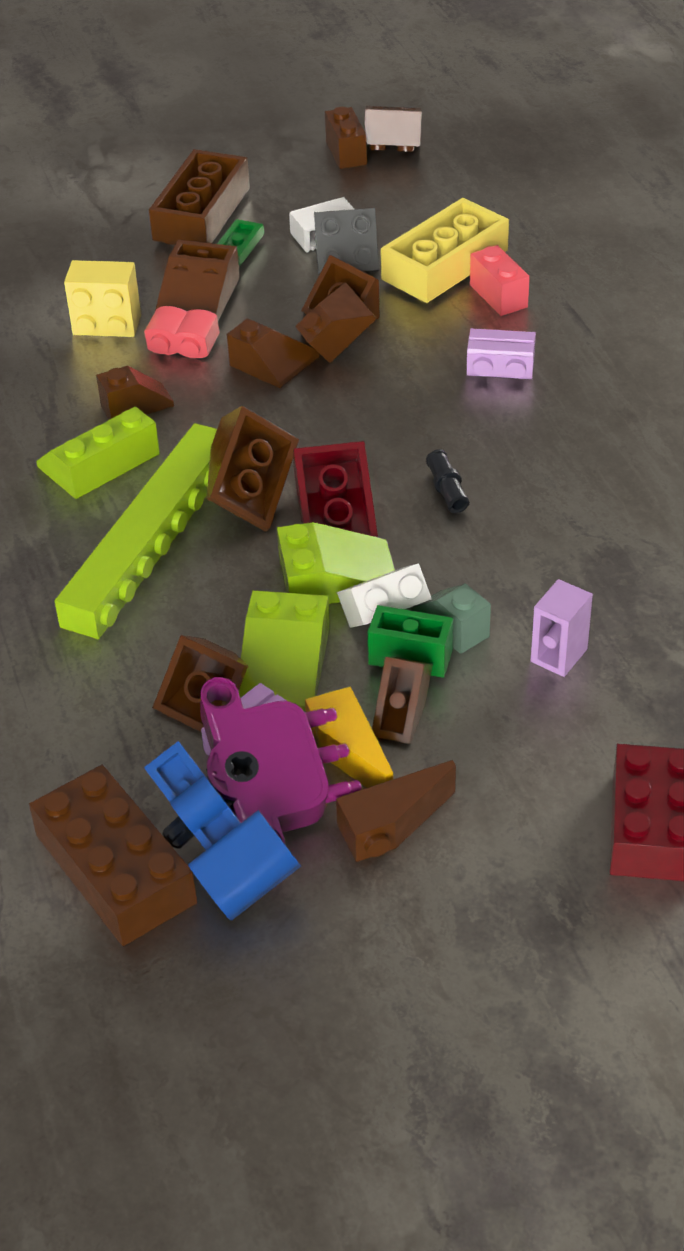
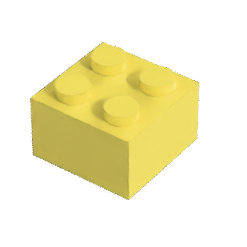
M72 260L64 284L73 335L135 337L141 318L135 263Z

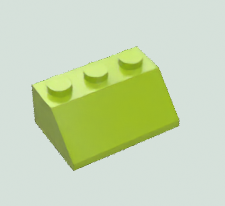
M135 406L49 451L36 461L37 467L73 498L78 499L159 455L156 422Z

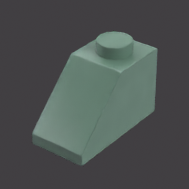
M466 583L440 590L431 596V600L412 607V611L452 617L453 648L460 654L490 637L491 604Z

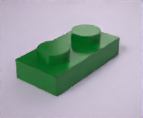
M236 219L217 244L237 246L238 263L241 266L263 237L264 225Z

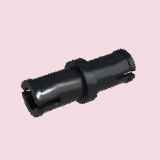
M438 449L430 452L426 457V462L434 476L433 485L437 492L442 493L447 508L451 513L464 511L470 502L461 486L462 478L459 472L452 468L444 450Z

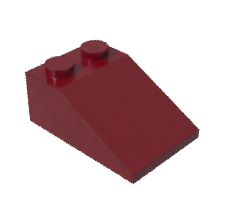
M359 441L294 448L293 467L302 524L314 522L378 537L365 442Z

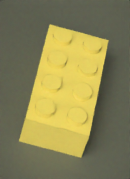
M461 198L381 248V280L428 303L470 276L471 253L496 245L504 252L508 251L509 219L465 198Z

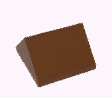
M330 255L301 311L306 314L310 313L321 301L346 282L378 319L380 318L379 280Z

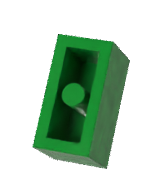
M377 605L368 629V665L384 667L385 657H399L433 664L431 676L444 678L453 652V618Z

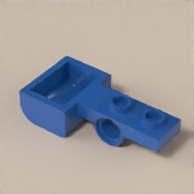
M179 741L144 767L168 799L175 812L206 850L191 861L188 866L221 911L231 921L301 867L259 810L242 823L238 820Z

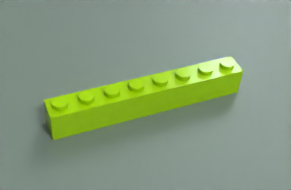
M194 423L54 600L60 628L99 640L107 628L115 623L118 613L127 602L133 599L136 589L145 578L151 575L154 565L162 555L168 552L172 541L178 533L184 531L187 521L195 510L198 511L201 508L203 500L207 496L210 451L217 429Z

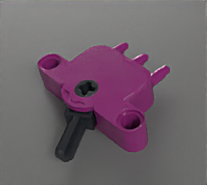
M214 677L203 685L201 689L200 712L211 749L207 760L206 777L241 823L259 810L285 844L282 832L306 827L317 822L324 814L326 803L334 802L336 798L362 790L361 783L358 780L328 785L323 764L347 757L349 755V748L346 744H333L317 748L311 728L335 721L337 713L334 708H321L304 713L303 709L295 703L275 701L244 709L238 689L229 679ZM215 700H222L228 704L224 706H215L212 705L211 702ZM179 816L162 833L168 843L176 849H181L195 836Z

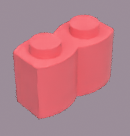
M173 306L157 308L144 331L148 350L166 355L179 353L189 358L207 357L220 333L216 314L200 309L186 312Z

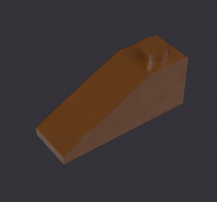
M450 760L336 798L337 826L356 862L370 857H379L387 851L396 849L455 793L456 765L454 761Z

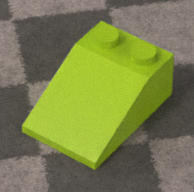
M314 522L277 527L279 561L286 593L328 596L329 604L340 603L337 592L395 571L386 539Z
M252 590L246 615L241 659L248 665V669L238 691L240 698L261 683L272 690L275 696L278 694L288 702L295 703L303 711H306L305 699L317 696L330 630L328 596Z

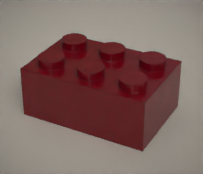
M617 744L613 772L610 875L684 881V749Z

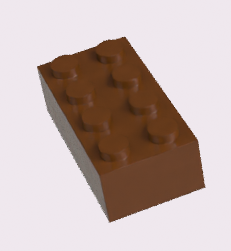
M193 149L149 209L152 240L164 242L168 245H175L178 240L212 243L250 188L247 157Z
M103 764L29 803L36 836L123 947L197 904L194 876L189 866Z

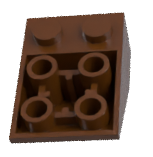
M178 240L168 257L156 309L163 306H173L186 312L195 309L206 310L216 314L219 321L240 278L237 246Z

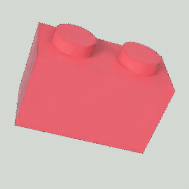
M498 245L471 253L470 286L500 316L528 308L530 276Z

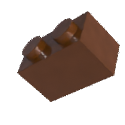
M337 107L334 110L325 111L326 142L339 169L367 165L366 133L353 108Z

